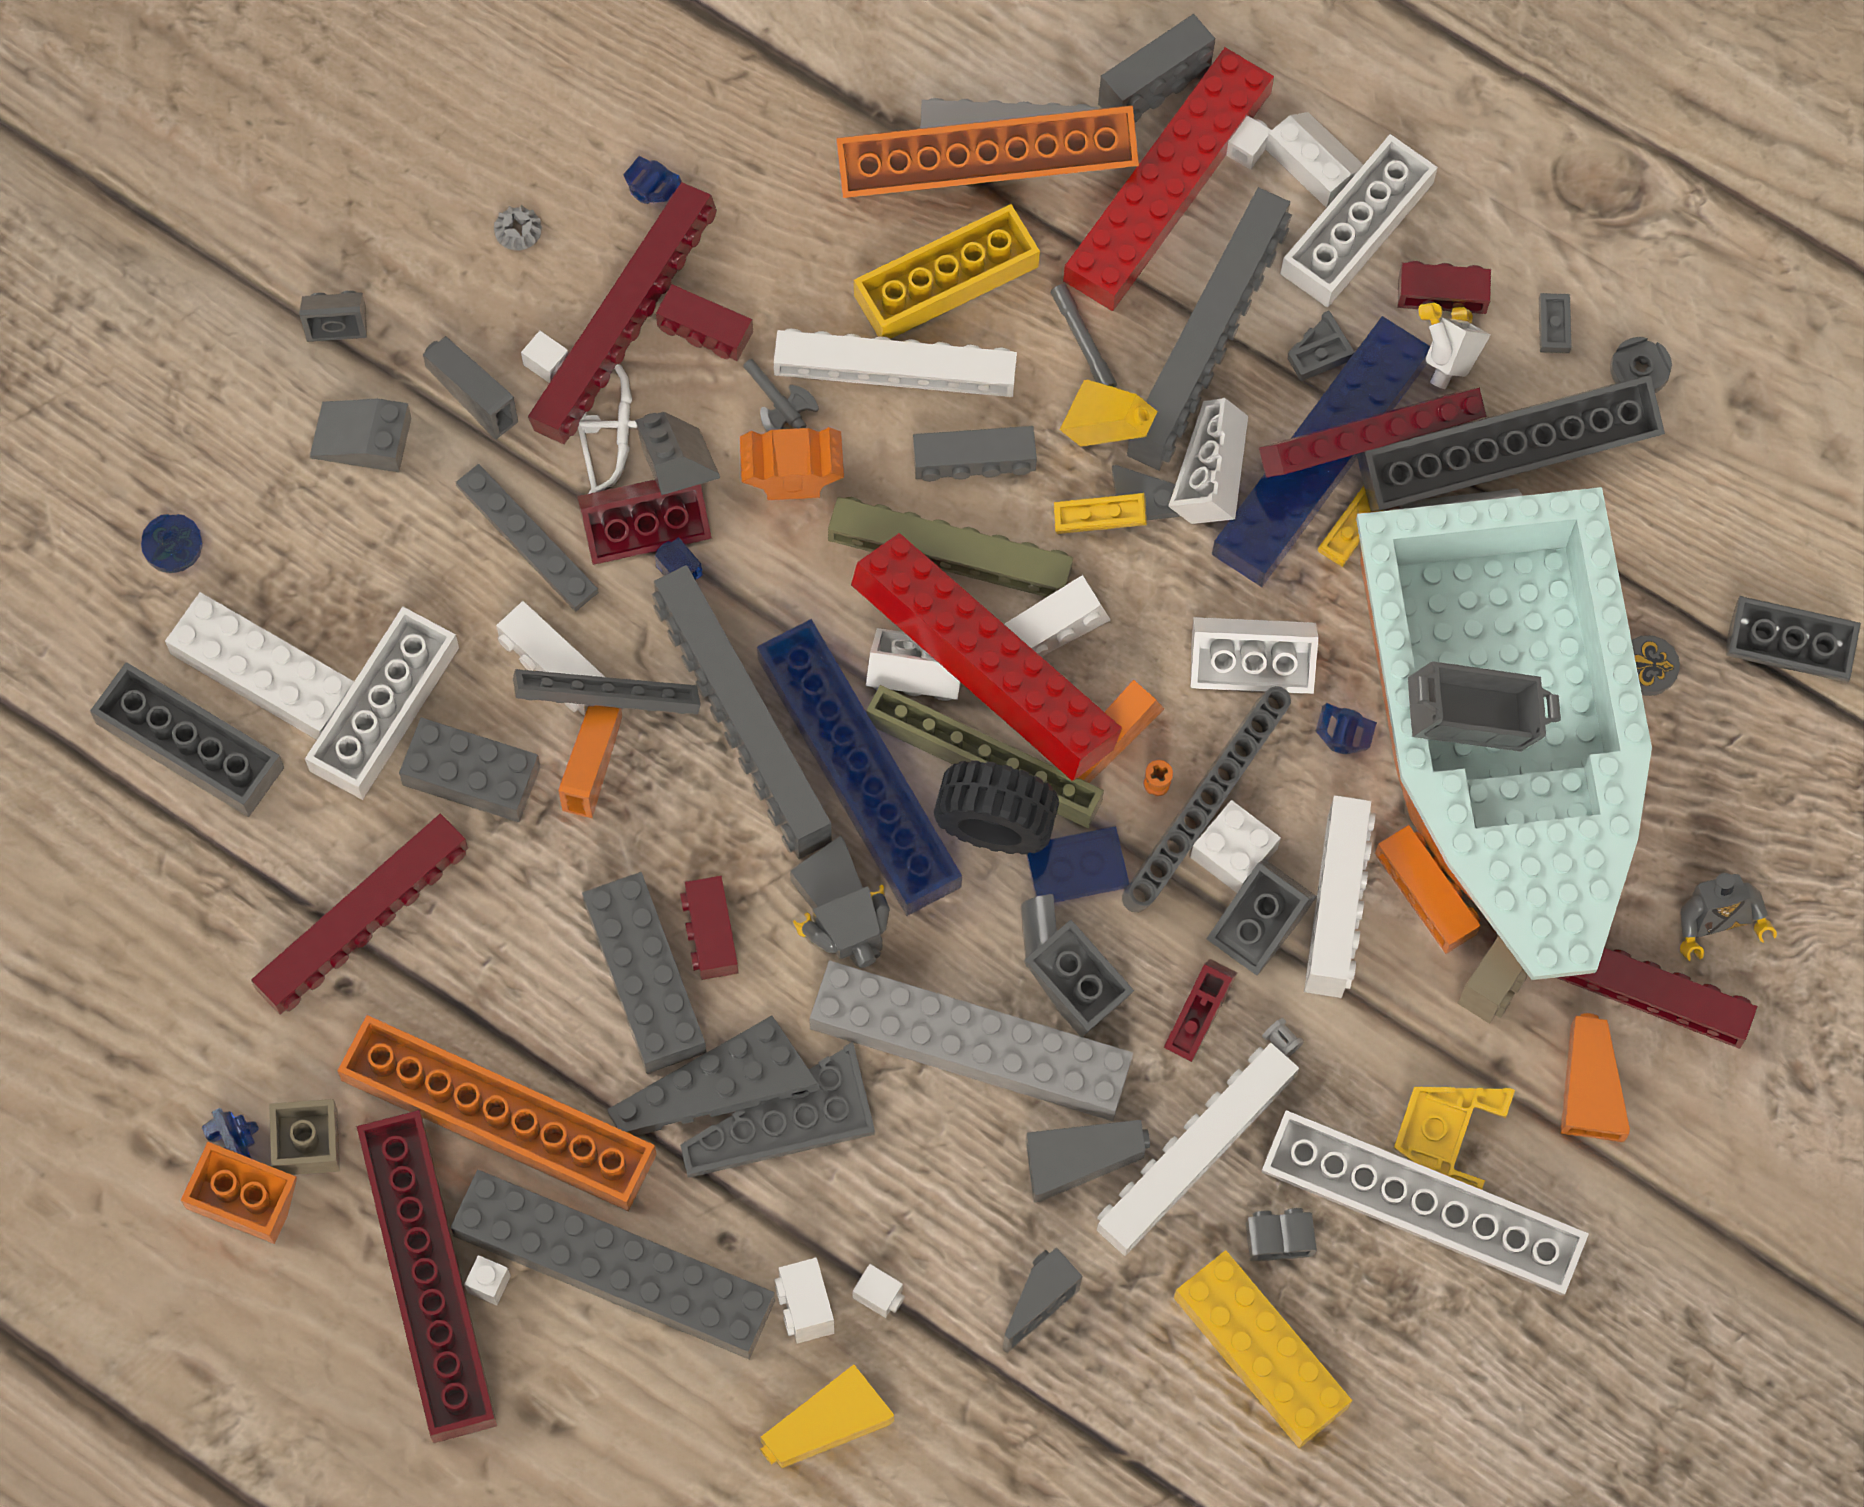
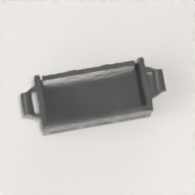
M1432 661L1408 677L1412 737L1521 752L1546 736L1545 725L1561 721L1559 695L1552 694L1542 688L1541 677ZM1544 697L1547 700L1548 718L1545 717Z

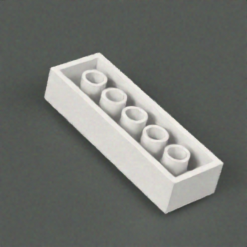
M1390 134L1283 258L1280 274L1328 308L1433 185L1438 167Z
M199 592L165 640L172 656L316 740L354 683L351 679Z
M402 607L306 756L305 761L309 771L363 800L459 649L456 634Z
M1335 795L1333 797L1326 825L1304 988L1306 993L1342 998L1345 988L1350 989L1351 982L1354 979L1356 961L1351 959L1355 957L1360 938V931L1355 929H1358L1359 921L1362 919L1364 901L1360 900H1362L1363 891L1366 889L1368 871L1362 870H1366L1367 861L1370 859L1372 842L1368 841H1370L1371 831L1374 829L1376 816L1375 812H1370L1371 801Z

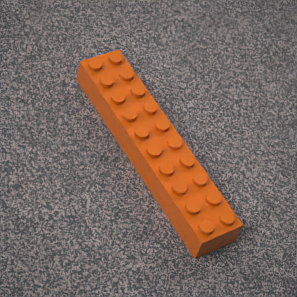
M1132 105L836 138L843 198L1139 166Z
M366 1015L337 1070L341 1081L406 1111L420 1110L422 1118L628 1212L657 1155L654 1144Z

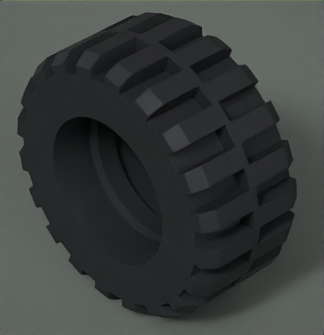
M973 760L971 762L961 761L958 764L951 765L944 772L934 809V817L938 826L941 829H945L946 833L958 837L960 841L969 842L973 846L987 848L995 852L1002 851L1006 854L1020 853L1023 855L1029 852L1037 853L1049 844L1059 807V798L1050 784L1044 783L1037 776L1029 775V772L1016 770L1008 765H997L994 762L988 761L986 763Z

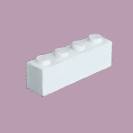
M524 601L496 625L499 643L509 652L514 650L520 656L519 660L527 670L605 677ZM565 703L573 712L578 710L585 716L588 705Z

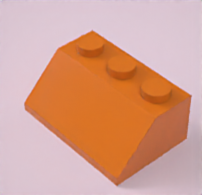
M207 1142L184 1191L181 1202L187 1210L275 1244L289 1213L297 1177Z

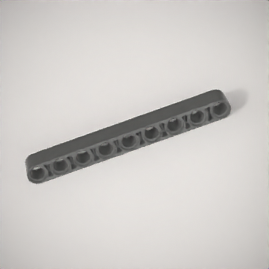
M1280 686L1271 687L1256 701L1124 890L1122 902L1127 910L1135 913L1144 911L1158 897L1291 704V697L1286 689ZM1268 698L1275 699L1278 702L1279 709L1272 708L1269 705ZM1252 721L1261 725L1262 733H1258L1252 728ZM1235 745L1242 746L1245 749L1246 757L1236 753ZM1218 769H1223L1228 773L1229 781H1225L1219 776ZM1201 793L1209 794L1213 804H1206L1202 800ZM1184 818H1192L1196 823V829L1189 828L1185 824ZM1168 841H1173L1178 845L1179 853H1174L1168 848ZM1151 865H1156L1161 869L1162 878L1152 874ZM1134 889L1144 893L1145 902L1136 900L1133 894Z

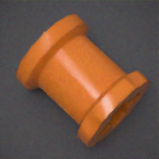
M1155 760L1148 764L1145 771L1146 778L1143 783L1145 790L1155 796H1163L1169 791L1173 778V770L1169 763L1163 760Z

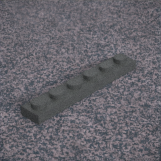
M477 464L456 481V487L575 612L599 593L598 588L480 464Z
M515 669L513 675L515 697L529 701H552L556 703L585 704L588 706H608L620 709L631 708L647 711L676 712L678 714H698L701 706L697 685Z

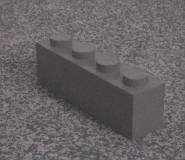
M1034 426L913 434L915 479L931 482L944 477H953L960 480L973 475L996 477L1002 473L1026 475L1036 471L1037 455Z

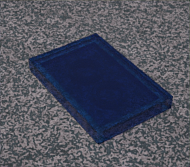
M1116 826L1050 839L1049 844L1037 853L1029 852L1026 854L1035 896L1053 894L1054 903L1125 889L1129 884Z

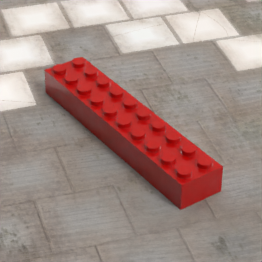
M1224 47L1139 163V166L1136 167L1065 264L1063 282L1109 310L1114 311L1225 158L1228 141L1247 116L1254 118L1270 96L1274 76Z
M898 533L857 562L851 586L1070 780L1074 781L1114 750L1122 727L902 534Z

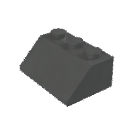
M666 412L650 413L643 418L635 420L643 453L661 495L720 478L699 428Z

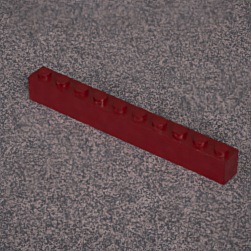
M683 182L680 183L528 415L535 432L564 445L569 437L576 433L580 420L593 407L595 397L600 389L608 384L613 369L623 361L626 349L639 336L641 326L647 317H651L654 313L656 303L662 294L669 290L671 280L677 271L684 267L686 257L691 249L699 244L704 229L714 221L717 209L711 194Z

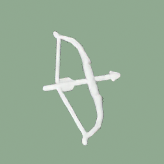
M620 364L614 368L621 383L618 421H601L598 415H586V412L579 422L578 431L591 485V490L588 494L603 491L616 484L624 472L626 459L630 451L628 446L629 428H637L636 422L629 420L632 396L629 378ZM601 428H617L616 442L618 445L616 470L608 481L597 486L585 433H597Z

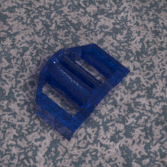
M638 156L623 174L631 194L644 204L667 202L682 182L679 175L669 171L656 160L649 161L641 156ZM643 169L646 170L635 184H631ZM663 182L666 183L659 193H655Z
M1326 703L1322 706L1316 732L1332 751L1340 754H1351L1366 751L1370 748L1377 722L1364 718L1355 710L1339 708ZM1331 716L1337 720L1332 737L1327 733ZM1357 726L1364 729L1359 746L1354 747L1353 741Z

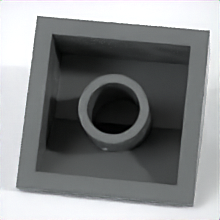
M343 291L340 294L313 293L310 296H302L299 314L307 342L367 338L366 305L362 292Z

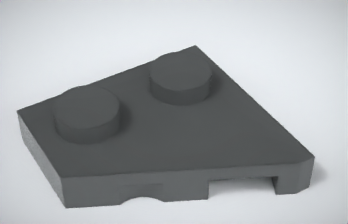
M1329 310L1322 314V320L1313 329L1310 328L1304 334L1303 340L1296 343L1288 352V361L1300 381L1355 360L1353 348Z
M1112 465L1111 471L1115 496L1144 493L1147 520L1180 516L1168 507L1176 484L1118 465Z

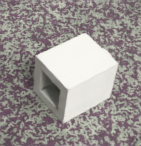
M1247 116L1228 141L1226 156L1251 170L1266 149L1268 133L1271 129L1259 119L1254 120Z
M541 331L535 335L521 352L523 365L548 383L551 382L569 354L566 348Z
M478 1255L464 1285L467 1293L498 1305L511 1276L507 1267Z
M869 1264L853 1290V1299L886 1318L890 1311L895 1313L905 1298L901 1294L903 1284Z

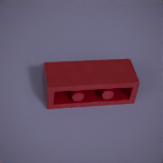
M1420 261L1402 262L1398 277L1397 308L1419 309L1421 304L1437 303L1441 306L1442 311L1452 312V309L1455 307H1465L1472 313L1486 314L1490 304L1491 269L1478 265L1458 267L1449 263L1430 265Z
M671 284L656 312L657 327L662 332L670 336H675L676 334L683 337L695 347H706L723 359L731 358L738 361L753 334V319Z
M722 875L684 882L686 892L680 893L683 912L689 911L691 922L685 923L688 941H695L696 951L690 952L693 971L700 970L701 980L738 974V963Z

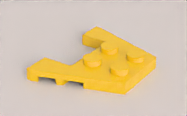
M1414 1087L1393 1148L1414 1163L1482 1190L1485 1180L1459 1172L1454 1169V1165L1473 1108L1506 1118L1515 1090L1511 1088Z

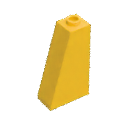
M1087 379L1083 381L1059 430L1080 447L1146 437L1158 411L1137 394Z
M853 1364L761 1436L763 1447L760 1448V1451L771 1465L777 1462L782 1469L889 1426L894 1422V1414Z

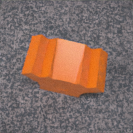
M830 427L819 432L810 428L770 430L764 434L750 431L740 436L742 483L763 489L767 494V500L820 498V492L824 486L844 478L841 431Z

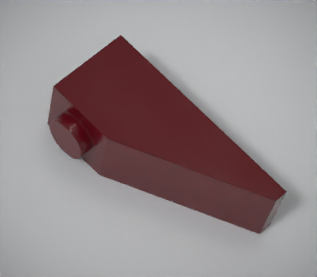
M1209 959L1203 965L1164 1045L1165 1049L1190 1062L1193 1061L1238 972L1212 959Z

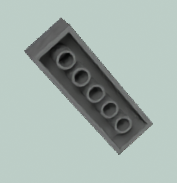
M127 662L90 710L98 726L247 817H250L284 769L279 754Z
M642 872L582 892L586 911L646 1074L707 1053L705 1040Z

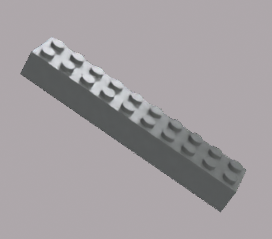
M1259 187L1257 188L1146 400L1158 412L1146 437L1129 439L1128 457L1159 471L1164 461L1167 463L1171 461L1176 450L1174 445L1177 437L1182 438L1189 424L1187 419L1190 412L1195 414L1202 399L1200 394L1203 388L1208 389L1214 376L1212 371L1215 364H1221L1227 351L1225 346L1228 339H1234L1240 325L1238 324L1240 316H1246L1252 303L1250 298L1253 291H1259L1265 277L1263 275L1265 268L1272 266L1277 254L1275 250L1278 243L1283 244L1289 232L1288 225L1292 214L1288 213L1290 201Z
M1649 375L1442 429L1356 455L1370 511H1380L1665 434L1652 378Z
M685 565L655 580V592L652 593V597L655 602L653 607L656 615L661 622L666 620L669 630H667L669 638L675 647L680 645L684 654L681 658L688 672L694 670L698 679L695 683L703 698L709 697L712 705L710 706V711L715 721L723 723L726 730L724 736L731 749L737 748L740 755L738 761L746 775L751 773L755 782L752 785L759 800H766L769 807L767 813L775 827L780 825L784 834L781 838L789 853L794 851L797 858L801 859L832 842L831 821L688 566Z
M478 1169L450 1227L453 1236L749 1360L775 1303V1292Z

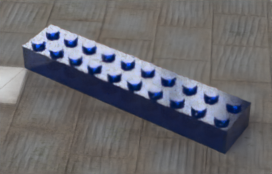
M1382 316L1291 438L1394 410L1428 364L1426 356L1430 346ZM1354 454L1284 475L1266 477L1264 473L1236 511L1235 519L1229 520L1214 540L1212 555L1260 587H1263L1357 460V455Z
M812 619L757 646V656L760 665L906 916L962 888V874Z

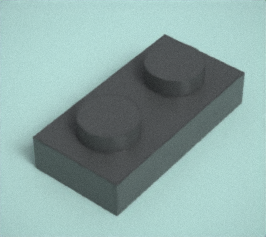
M1540 293V352L1570 353L1572 348L1570 294Z

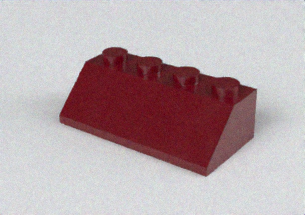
M654 479L577 496L593 565L712 539L701 484L661 495Z

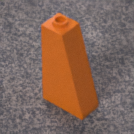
M1135 680L1125 688L1105 711L1109 717L1122 727L1114 750L1079 776V779L1090 783L1164 710L1163 706Z
M597 705L588 706L558 790L562 811L593 819L622 720V710L620 708Z
M1583 1013L1580 1016H1575L1570 1028L1561 1134L1625 1142L1629 1135L1630 1127L1608 1021L1599 1019V1016L1596 1014Z

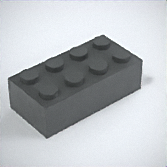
M1192 14L1101 75L1098 105L1101 108L1132 105L1134 122H1137L1144 112L1150 108H1158L1165 101L1166 97L1172 93H1180L1187 87L1190 81L1196 77L1202 78L1212 65L1216 38L1195 14Z
M420 718L399 775L403 786L520 823L541 766L538 754Z

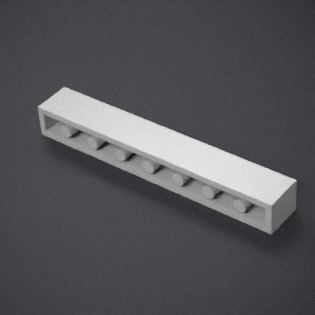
M786 329L785 331L777 330L774 375L1013 397L1017 352L1006 348H995L994 350L981 349L976 345L958 347L944 342L925 344L913 339L903 342L892 341L887 337L870 339L861 338L856 334L837 336L824 331L804 333L798 329Z
M1272 1043L1265 1049L1259 1047L1248 1059V1062L1251 1064L1243 1072L1238 1069L1228 1079L1227 1084L1229 1087L1222 1094L1217 1091L1207 1101L1205 1106L1208 1109L1201 1116L1195 1114L1184 1126V1129L1187 1131L1179 1139L1174 1136L1162 1149L1165 1154L1158 1161L1152 1159L1141 1171L1143 1177L1136 1184L1131 1181L1119 1194L1122 1199L1114 1207L1109 1204L1098 1215L1097 1219L1100 1222L1098 1223L1097 1231L1121 1254L1126 1256L1297 1076L1299 1067Z

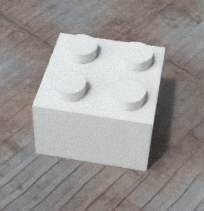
M1231 800L1193 845L1190 858L1238 893L1258 862L1268 861L1278 850L1281 837Z
M817 1257L779 1267L780 1278L774 1279L779 1304H786L787 1309L783 1310V1318L788 1336L794 1335L798 1344L834 1334V1318Z

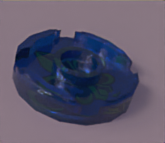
M181 514L158 516L150 521L143 530L141 537L142 553L149 565L158 571L166 573L181 572L194 565L200 557L203 547L199 528L193 520Z

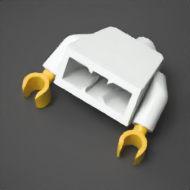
M1421 304L1419 306L1420 318L1431 321L1429 329L1433 341L1426 356V362L1436 369L1430 379V383L1439 388L1446 389L1452 375L1466 377L1469 374L1491 334L1471 324L1473 314L1465 307L1453 308L1451 313L1452 319L1442 318L1439 321L1442 315V308L1439 304Z

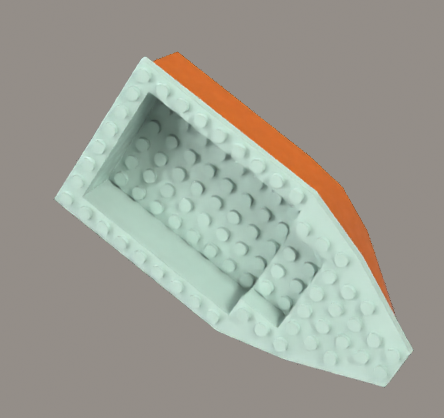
M1602 487L1357 514L1356 521L1361 545L1360 564L1393 756L1410 820L1423 836L1426 844L1439 860L1444 871L1480 909L1531 980L1596 973L1637 845L1652 751ZM1432 661L1541 677L1542 688L1552 694L1559 695L1561 721L1545 725L1546 736L1521 752L1412 737L1408 677ZM1544 697L1545 717L1548 718L1547 700Z

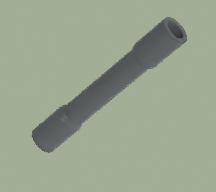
M1060 284L1054 287L1050 293L1075 336L1090 366V371L1095 381L1115 388L1117 382L1107 363L1099 353L1067 285Z

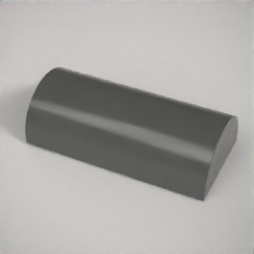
M1739 596L1729 628L1726 656L1848 683L1851 678L1861 623Z

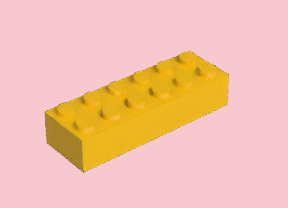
M1012 204L854 279V297L877 336L892 339L1038 268L1040 250Z
M1226 1250L1176 1289L1174 1300L1299 1449L1350 1407L1353 1400Z

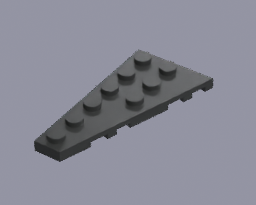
M770 1016L607 1109V1112L616 1128L638 1136L661 1130L664 1125L680 1121L682 1124L694 1122L693 1118L708 1114L714 1117L758 1106L764 1100L780 1097L781 1100L792 1097V1093L804 1090L813 1092L820 1090L818 1082L774 1017Z
M853 1041L844 1046L839 1052L830 1057L827 1056L809 1069L818 1082L820 1090L813 1092L804 1090L792 1093V1097L780 1100V1097L761 1101L760 1105L738 1110L717 1125L710 1126L680 1144L687 1177H695L875 1135Z

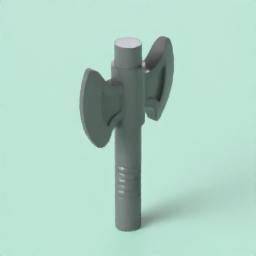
M753 359L748 360L743 367L758 383L776 408L774 410H769L766 407L761 408V421L766 431L783 429L786 423L794 429L806 428L807 425L799 413L803 411L818 412L819 407L815 398L804 388L790 385L791 395L787 399L778 391Z

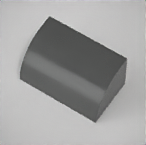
M1053 894L1037 896L1021 904L1025 959L1057 932Z

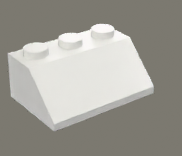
M1309 112L1288 116L1268 133L1266 151L1326 208L1363 166Z
M877 628L870 651L866 686L878 690L879 686L882 685L890 690L903 691L910 696L923 694L934 696L936 699L943 701L958 700L961 687L959 680L904 632Z

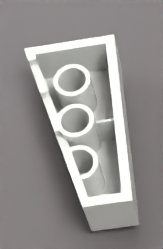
M1226 398L1203 401L1168 506L1191 524L1233 520L1236 517L1248 416Z
M1082 575L1004 625L1043 657L1111 620Z

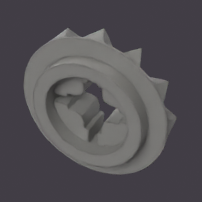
M523 205L517 208L509 206L503 213L499 212V216L496 222H494L496 239L502 246L511 250H524L531 247L538 241L542 231L540 218H538L533 209H526ZM515 219L520 225H523L522 236H520L516 229H511Z

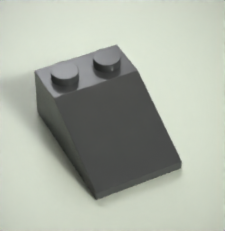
M385 399L322 402L310 459L399 473L412 419L408 403Z
M1267 860L1258 862L1206 939L1252 973L1259 975L1299 924L1317 896Z
M1072 920L1068 921L1024 960L1059 1013L1080 1037H1084L1134 992L1133 988Z
M1057 1247L1050 1253L1047 1250L1043 1251L1032 1262L1034 1267L1031 1269L1004 1335L1003 1350L1006 1353L1080 1291L1083 1276Z

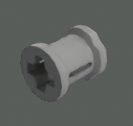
M1281 1018L1272 1024L1262 1037L1265 1040H1270L1276 1048L1289 1058L1303 1045L1304 1040L1297 1038L1285 1025L1286 1020Z

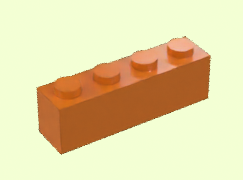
M1410 825L1378 843L1375 855L1442 950L1447 954L1477 935L1481 926L1479 924L1480 918L1477 912L1471 906L1467 907L1461 899L1462 893L1457 884L1453 881L1449 882L1444 875V869L1435 856L1432 857L1425 848L1427 845L1423 836L1418 831L1414 832Z

